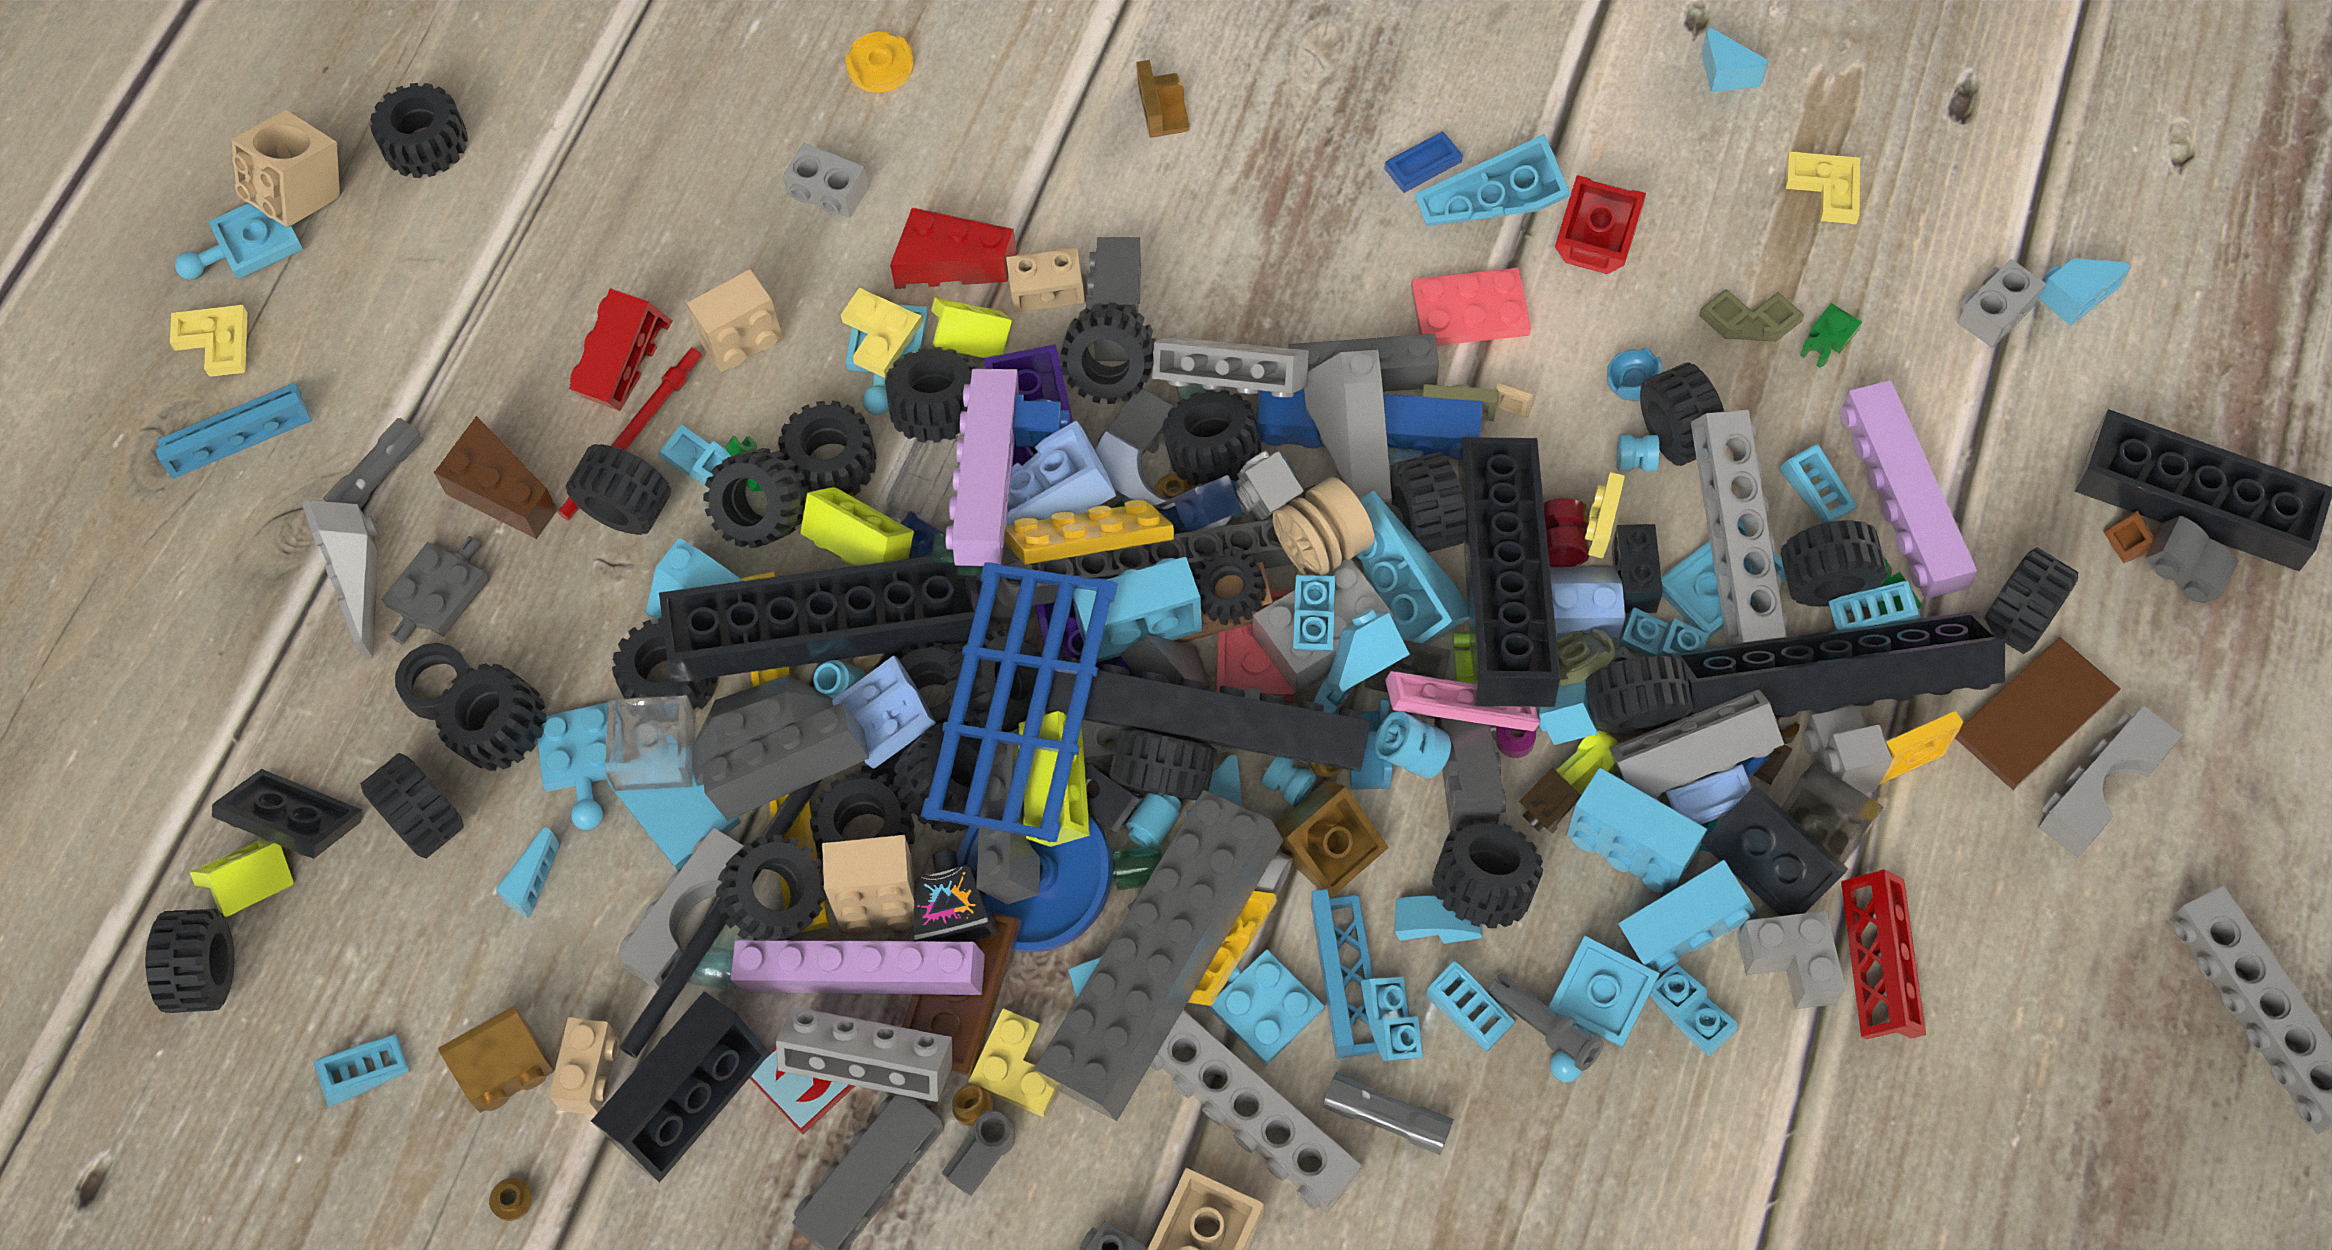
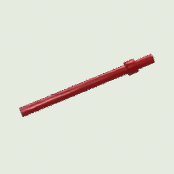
M691 347L675 367L670 366L661 377L663 382L611 446L627 450L674 391L678 392L688 381L686 376L702 357L698 350ZM568 497L557 513L569 521L579 507Z

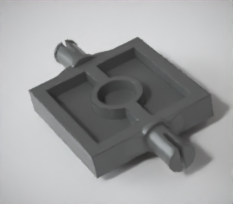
M468 536L457 552L445 551L429 542L424 545L381 599L388 608L398 612L404 618L390 634L392 639L403 645L415 628L429 629L442 637L446 635L489 580L485 571L468 562L482 546L479 541Z

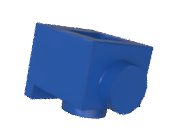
M1016 394L1013 426L1016 446H1037L1043 439L1070 424L1069 410H1062L1061 402H1052L1048 399L1024 401L1023 395Z

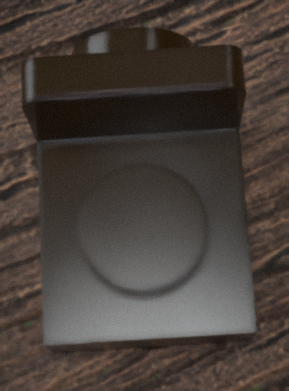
M1552 767L1519 801L1527 809L1522 816L1538 832L1545 827L1553 834L1558 829L1555 825L1576 805L1582 795Z

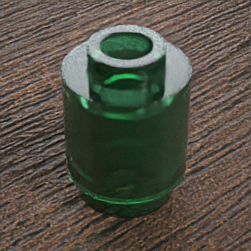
M1150 846L1114 850L1112 883L1117 884V891L1144 888L1162 859L1161 849L1151 850Z

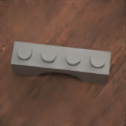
M2144 705L2134 716L2127 712L2111 730L2117 736L2110 743L2103 739L2089 755V758L2094 761L2086 770L2080 765L2065 783L2070 787L2069 791L2064 796L2056 792L2041 810L2047 816L2039 828L2077 858L2081 856L2113 817L2103 796L2104 779L2110 775L2123 772L2149 777L2183 736L2182 733Z
M714 827L707 837L701 838L696 843L691 858L683 868L674 872L669 880L666 891L659 900L652 902L648 906L643 921L634 933L628 934L623 939L616 957L626 971L658 990L683 953L679 943V932L684 918L698 903L708 898L716 897V888L721 884V881L718 880L720 872L726 867L725 864L744 845Z

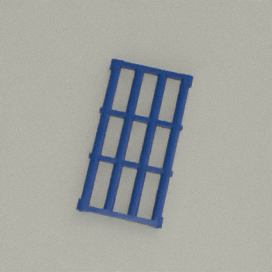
M985 562L980 577L982 586L967 645L963 646L961 653L964 655L948 722H944L942 729L945 734L929 797L924 800L921 817L926 820L952 822L1034 837L1048 842H1057L1061 823L1058 821L1073 758L1074 755H1078L1079 746L1077 741L1092 678L1097 676L1098 668L1095 667L1110 603L1115 600L1118 583L1111 580L1090 579ZM1000 577L1021 580L1004 651L983 648ZM1037 582L1059 585L1042 657L1020 654ZM1075 588L1097 591L1080 663L1058 660ZM980 659L1001 662L985 729L964 725ZM1017 665L1039 668L1023 735L1001 731ZM1055 671L1077 674L1061 741L1039 738ZM961 736L982 739L964 814L942 810ZM998 742L1020 746L1002 821L980 817ZM1036 749L1058 752L1040 828L1018 824Z

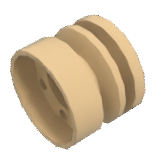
M1327 478L1306 492L1305 499L1296 497L1288 505H1283L1273 513V525L1280 544L1293 564L1304 575L1324 576L1329 570L1332 571L1340 566L1342 558L1350 560L1374 544V531L1365 508L1352 490L1338 478Z

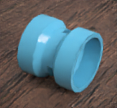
M1619 434L1617 442L1618 471H1631L1633 468H1641L1645 472H1657L1659 463L1658 435H1645L1643 438H1634L1630 434Z
M1276 757L1265 772L1261 784L1270 791L1280 789L1284 801L1295 807L1312 788L1316 774L1307 768L1300 769L1295 767L1293 759Z

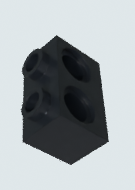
M1617 525L1611 548L1613 567L1616 568L1622 581L1625 614H1628L1634 607L1646 613H1657L1663 588L1656 525Z

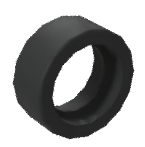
M441 643L423 644L411 650L400 661L395 673V687L407 708L418 717L435 720L440 717L436 710L438 703H443L444 697L441 695L437 698L422 699L416 696L413 691L416 678L423 670L438 664L451 665L460 678L464 676V671L470 668L460 652L450 645Z

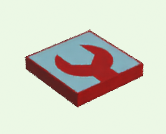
M777 1048L770 1052V1055L749 1078L802 1135L855 1087L854 1085L778 1071Z

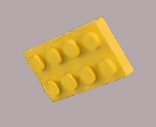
M1131 500L1126 502L1123 507L1094 506L1089 508L1086 513H1054L1050 519L1021 518L1014 521L1013 525L1006 526L1004 542L1026 565L1174 540L1173 524L1149 502Z

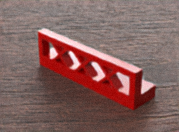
M1883 869L1841 881L1861 1037L1871 1039L1892 1033H1900L1911 1039L1925 1036L1926 1029L1904 879ZM1871 886L1873 898L1865 910H1862L1857 906L1855 890ZM1872 922L1877 926L1878 937L1870 949L1862 944L1861 934L1868 923ZM1876 960L1882 965L1883 976L1877 986L1873 988L1867 983L1866 973ZM1879 1000H1882L1888 1005L1890 1022L1873 1026L1872 1011Z

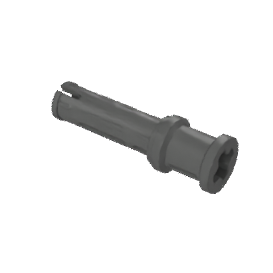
M1505 973L1498 975L1501 983L1497 979L1492 981L1488 988V994L1542 1033L1552 1050H1561L1575 1061V1067L1580 1071L1588 1069L1596 1061L1603 1049L1604 1042L1602 1039L1596 1036L1593 1038L1576 1026V1020L1571 1016H1559L1508 978Z

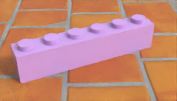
M972 369L971 384H964L963 401L964 407H968L967 412L961 411L960 432L964 434V439L957 440V462H961L960 468H954L953 489L957 491V497L951 496L949 505L950 520H954V524L946 528V548L953 549L955 565L984 566L985 562L1002 564L1015 445L1013 427L1016 394H1019L1017 369Z
M1891 380L1849 390L1840 409L1841 420L1846 428H1850L1854 437L1856 455L1859 459L1864 460L1868 469L1869 484L1874 491L1877 490L1880 496L1883 516L1887 522H1891L1895 530L1897 548L1902 555H1906L1910 564V576L1913 584L1916 587H1920L1925 599L1968 589L1977 573V569Z
M735 940L731 981L746 993L982 995L985 955L974 942Z

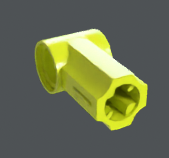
M1599 731L1596 735L1585 737L1578 746L1577 752L1556 771L1582 795L1599 768L1610 774H1614L1617 771L1609 748L1620 743L1610 733Z

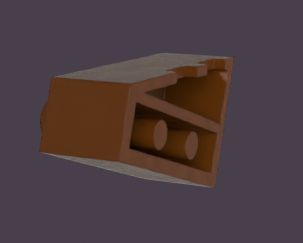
M477 416L434 471L446 495L535 539L539 537L557 512V508L547 488Z

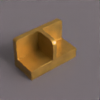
M1150 60L1136 62L1137 84L1149 137L1153 138L1188 132L1190 124L1184 102L1183 83L1179 81L1178 74L1171 73L1153 76Z

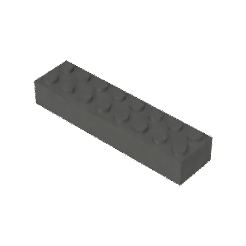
M1202 791L1034 1068L1049 1086L1118 1121L1282 844L1283 839L1272 820L1208 791Z

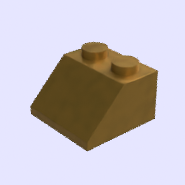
M1329 781L1323 782L1275 824L1283 839L1279 847L1281 851L1293 857L1292 864L1319 890L1328 889L1330 899L1389 848L1348 788Z
M514 1006L438 1047L442 1058L468 1101L479 1113L485 1110L492 1111L500 1108L507 1103L508 1097L523 1089L530 1090L541 1085L546 1080V1076L555 1072L534 1030Z

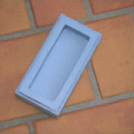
M1741 764L1728 771L1696 780L1687 786L1683 785L1666 791V797L1671 809L1700 825L1726 816L1752 787Z

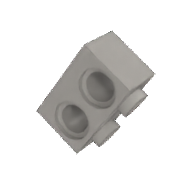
M806 143L802 144L783 174L788 194L795 200L802 203H812L822 207V209L830 214L835 215L838 213L848 218L852 216L870 187L864 165Z
M2012 259L2001 269L1994 267L1982 283L1984 286L1979 291L1972 289L1960 304L1963 311L1958 324L1991 348H1994L2037 305L2047 285Z

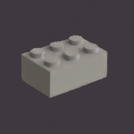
M1351 559L1344 560L1340 566L1332 571L1329 570L1324 575L1335 576L1333 652L1293 650L1295 590L1253 615V637L1295 693L1300 692L1330 673L1342 630L1353 624L1352 618L1355 615L1373 608L1374 611L1389 612L1394 620V614Z

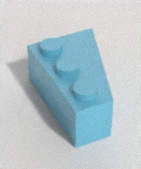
M1723 860L1618 924L1642 964L1652 970L1657 969L1658 972H1661L1679 961V957L1707 946L1714 939L1744 925L1747 920L1758 918L1759 915L1729 866Z

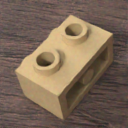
M1057 248L1048 252L1021 253L1017 256L1006 257L1014 313L1085 303L1077 248Z
M568 1017L548 1096L560 1111L596 1115L602 1108L603 1102L607 1100L610 1091L609 1076L613 1061L617 1059L620 1046L619 1036L609 1022Z

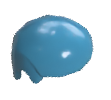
M1648 348L1640 350L1629 349L1616 354L1607 367V383L1613 393L1623 400L1640 401L1642 382L1663 372L1660 357H1656Z

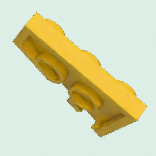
M1253 891L1188 1003L1213 1005L1276 904L1277 899L1274 893Z

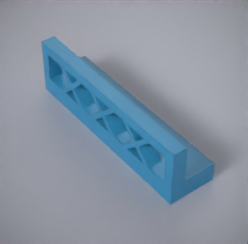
M292 383L157 439L159 448L155 451L163 467L172 479H175L309 423L312 420L297 385Z
M1328 889L1311 891V910L1336 1059L1380 1053L1375 1042L1354 1045L1351 1028L1359 1019L1369 1027L1370 1025L1367 1015L1363 1013L1365 1011V1003L1363 1002L1357 1009L1346 1001L1345 988L1351 981L1362 987V980L1373 979L1359 895L1330 899ZM1352 907L1354 921L1344 932L1333 924L1331 910ZM1354 930H1356L1357 940L1350 936ZM1345 942L1360 953V960L1352 970L1341 964L1338 951ZM1361 967L1364 979L1357 975ZM1342 974L1347 976L1344 980L1342 978Z

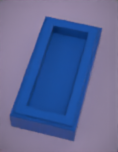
M1442 131L1385 162L1384 169L1401 191L1406 193L1462 163L1463 155Z

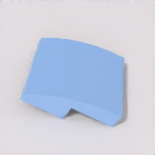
M895 656L889 658L832 700L834 706L844 702L864 729L869 759L864 761L873 769L936 724L917 687Z

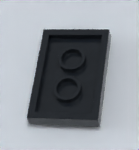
M264 769L257 771L212 804L213 818L312 859H315L361 823L362 809Z
M1756 784L1701 843L1719 861L1725 860L1732 873L1779 916L1806 913L1848 870L1844 864Z

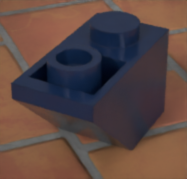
M1228 475L1153 506L1173 524L1174 534L1198 530L1242 511Z

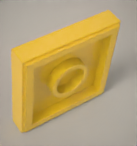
M1956 711L1951 712L1887 741L1886 744L1893 761L1880 784L1943 757L1962 727L1963 721Z

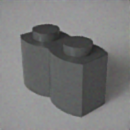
M2182 516L2162 524L2145 557L2157 575L2175 581L2176 585L2188 599L2203 604L2222 597L2239 562L2228 548L2209 539L2201 527Z

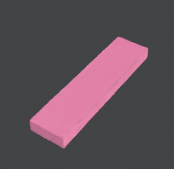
M1393 671L1389 673L1385 680L1392 709L1396 711L1535 731L1540 724L1536 707L1475 706L1474 687L1470 683Z

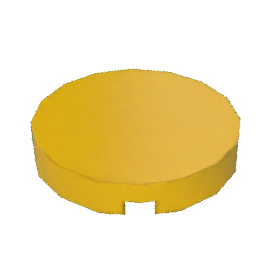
M884 31L867 33L856 39L845 57L849 78L855 86L868 92H888L902 86L911 76L914 67L911 47L906 40L898 35L897 37L890 36L889 32Z

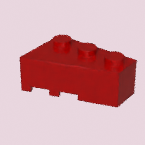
M911 208L890 263L895 289H905L906 284L928 283L929 287L940 286V282L962 281V285L1007 282L1009 274L1006 257L1017 255L1014 229Z
M610 288L607 296L601 300L598 306V318L595 326L585 338L584 352L581 360L571 372L569 389L582 398L621 411L641 377V372L637 371L645 355L653 356L657 349V346L653 344L654 339L661 328L668 330L673 321L649 301Z

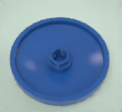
M1023 800V805H1022V809H1021L1022 823H1023V818H1024V816H1025V813H1024V800ZM1088 813L1090 836L1052 847L1028 839L1030 845L1040 857L1038 896L1005 904L987 894L993 912L1018 918L1022 922L1013 950L1045 952L1065 946L1088 930L1102 912L1111 890L1113 858L1107 836L1098 821L1091 814ZM970 826L966 832L957 856L958 867L970 865L977 872L979 827Z

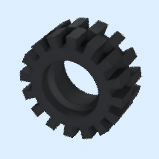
M1224 549L1225 556L1221 557L1218 551L1211 553L1214 560L1210 562L1205 557L1201 561L1203 569L1197 567L1194 572L1196 577L1194 581L1200 595L1201 610L1204 615L1207 613L1209 619L1213 622L1219 618L1221 625H1228V619H1232L1234 625L1241 624L1239 617L1245 616L1247 621L1253 618L1251 611L1254 609L1259 612L1262 608L1260 600L1265 601L1266 593L1264 589L1266 586L1259 565H1256L1254 558L1250 555L1246 558L1243 551L1237 550L1236 555H1233L1231 549ZM1235 575L1244 581L1242 592L1234 598L1223 599L1215 593V586L1223 577Z

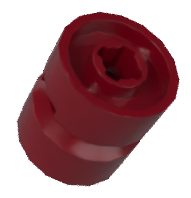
M1558 498L1546 501L1544 503L1549 565L1552 567H1575L1583 564L1590 557L1588 555L1589 540L1584 539L1588 526L1587 505L1580 500L1572 498Z

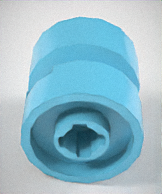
M1397 711L1386 717L1380 725L1375 738V750L1379 758L1428 779L1437 775L1446 765L1451 751V741L1445 731L1423 723L1420 719L1405 712Z

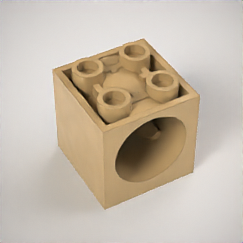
M284 110L231 139L237 196L288 228L340 198L337 142L289 111Z

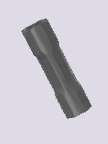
M397 418L378 438L376 446L349 475L342 477L323 499L326 502L357 504L361 508L368 501L370 493L399 462L404 461L424 439L411 424L402 418Z
M1338 1072L1335 1073L1323 1103V1108L1352 1120L1360 1119L1400 1135L1411 1144L1438 1155L1441 1154L1454 1120L1425 1107H1414L1374 1091L1365 1083Z

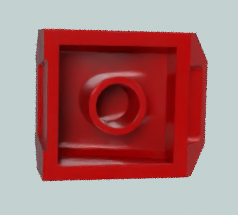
M1576 175L1555 244V248L1565 263L1604 274H1609L1623 267L1646 200V193L1636 190L1629 191Z

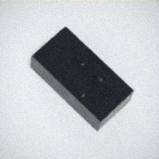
M704 991L670 1031L660 1039L656 1047L592 1118L591 1122L630 1161L660 1183L770 1055V1052L737 1013Z

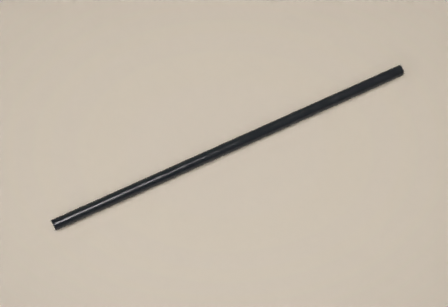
M903 652L884 653L874 669L892 656L901 659ZM823 779L789 793L761 837L765 836L766 839H769L772 835H782L783 840ZM763 869L755 871L752 885ZM719 897L619 1046L627 1055L633 1058L638 1057L725 927V921L730 917L727 912L722 914L719 912L718 905L722 902V897Z

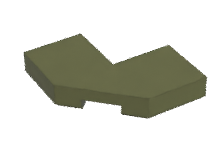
M1725 289L1701 308L1699 316L1724 339L1777 342L1802 322L1804 314L1779 292L1752 312L1729 290Z

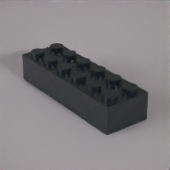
M2110 409L2107 410L2095 431L2074 491L2133 513L2138 511L2140 515L2161 523L2182 516L2201 527L2209 539L2299 572L2317 549L2332 499L2331 486Z

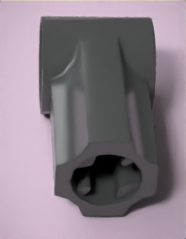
M998 1111L983 1113L977 1118L973 1132L941 1174L961 1191L972 1196L1000 1157L1009 1152L1015 1143V1132L1009 1119ZM1001 1125L1005 1127V1134L1000 1141L989 1143L984 1140V1134L990 1126Z

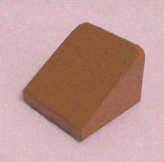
M2138 511L2103 531L2123 563L2147 555L2155 539L2154 534Z

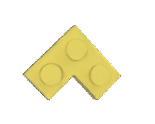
M1789 152L1786 159L1785 189L1821 192L1820 221L1857 224L1860 208V158Z
M861 288L857 290L841 313L843 323L868 334L853 355L854 364L884 378L887 377L888 370L893 368V363L900 358L923 324L921 315Z
M243 305L171 313L170 344L175 351L205 347L204 370L209 377L245 373L248 312Z
M1610 472L1606 485L1598 484L1594 502H1592L1588 526L1584 538L1591 541L1588 553L1590 556L1602 559L1604 557L1613 528L1625 478L1624 475Z
M1002 1009L968 1083L969 1085H977L980 1088L986 1089L991 1096L1045 1118L1057 1090L1049 1086L1034 1070L1036 1065L1026 1062L1041 1030L1040 1023Z

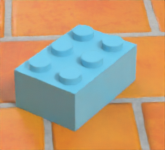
M1186 557L1179 559L1166 558L1157 562L1155 566L1141 570L1129 569L1121 572L1117 577L1108 579L1118 583L1115 600L1110 603L1096 663L1121 656L1123 651L1149 634L1175 640L1202 632L1200 595ZM1077 588L1074 590L1073 601L1077 625L1084 643L1097 591Z
M1599 768L1575 805L1567 836L1572 838L1573 843L1580 849L1587 852L1594 851L1605 857L1607 862L1616 870L1621 872L1629 871L1641 878L1644 885L1658 893L1665 892L1668 894L1678 887L1693 863L1707 829Z

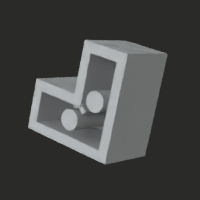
M1858 706L1814 714L1811 716L1805 731H1803L1805 749L1809 754L1813 753L1817 764L1815 774L1818 785L1821 789H1826L1830 801L1875 792L1893 761L1879 724L1865 727Z
M1827 911L1745 921L1738 935V942L1746 975L1787 971L1795 1009L1835 1005L1846 988Z

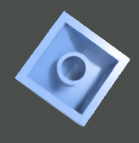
M1550 567L1556 638L1576 630H1582L1583 635L1592 634V628L1607 632L1610 638H1619L1625 620L1622 581L1616 568Z

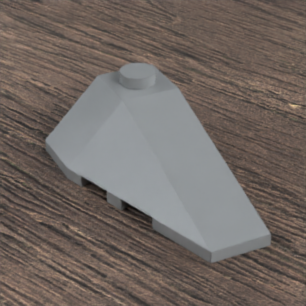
M1378 350L1340 352L1307 372V387L1304 388L1306 411L1310 419L1314 421L1320 433V439L1324 447L1328 449L1336 465V471L1341 481L1352 490L1359 500L1368 493L1375 491L1383 502H1391L1392 495Z
M316 500L302 502L317 546H320L329 564L324 566L328 577L331 579L338 595H343V597L338 598V603L353 642L365 660L373 658L378 549L374 538L379 536L377 526L372 516L365 517L357 504Z

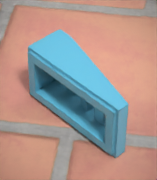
M1818 444L1788 459L1779 467L1787 481L1822 523L1835 521L1858 507ZM1809 465L1812 470L1805 473L1802 467ZM1818 476L1821 482L1813 486L1810 479ZM1827 487L1831 493L1821 498L1818 492ZM1837 499L1841 505L1829 511L1826 504Z
M1908 580L1845 595L1829 601L1837 630L1908 621L1920 617ZM1900 595L1904 610L1897 612L1893 597ZM1878 602H1885L1888 614L1881 615ZM1867 606L1872 616L1869 619H1865L1862 608ZM1853 612L1856 622L1849 623L1847 613Z
M546 827L541 829L496 888V892L507 906L527 918L530 917L560 846L550 829Z
M1456 961L1452 962L1427 989L1426 998L1486 1052L1515 1024V1021ZM1453 982L1457 983L1459 987L1448 997L1444 991ZM1468 993L1472 998L1460 1010L1456 1004ZM1481 1005L1485 1010L1472 1022L1468 1016ZM1493 1016L1498 1021L1484 1035L1479 1029Z
M396 1034L314 1060L317 1078L327 1107L351 1099L408 1072V1067ZM387 1050L392 1065L384 1068L380 1053ZM371 1058L376 1071L368 1073L364 1060ZM355 1065L359 1076L351 1078L348 1067ZM339 1072L342 1082L334 1084L332 1075Z

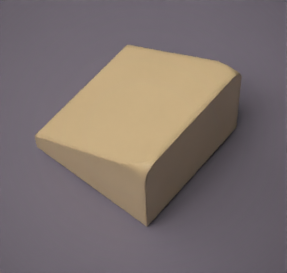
M1498 383L1496 386V390H1498L1496 408L1528 418L1536 395Z

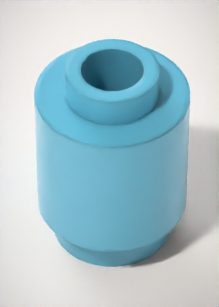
M830 660L816 669L813 681L819 692L835 699L866 675L857 665Z
M1155 792L1147 793L1126 823V827L1130 831L1128 837L1142 848L1147 849L1149 846L1158 847L1180 816L1178 812L1182 806L1180 801L1174 796Z

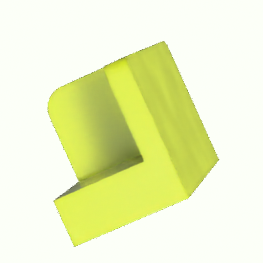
M934 297L931 311L939 318L933 340L934 347H942V350L950 348L956 350L957 353L982 358L1003 355L1012 323L1011 318L1001 310Z
M264 839L254 841L190 871L194 885L210 888L218 910L226 917L292 886L294 883L281 845Z

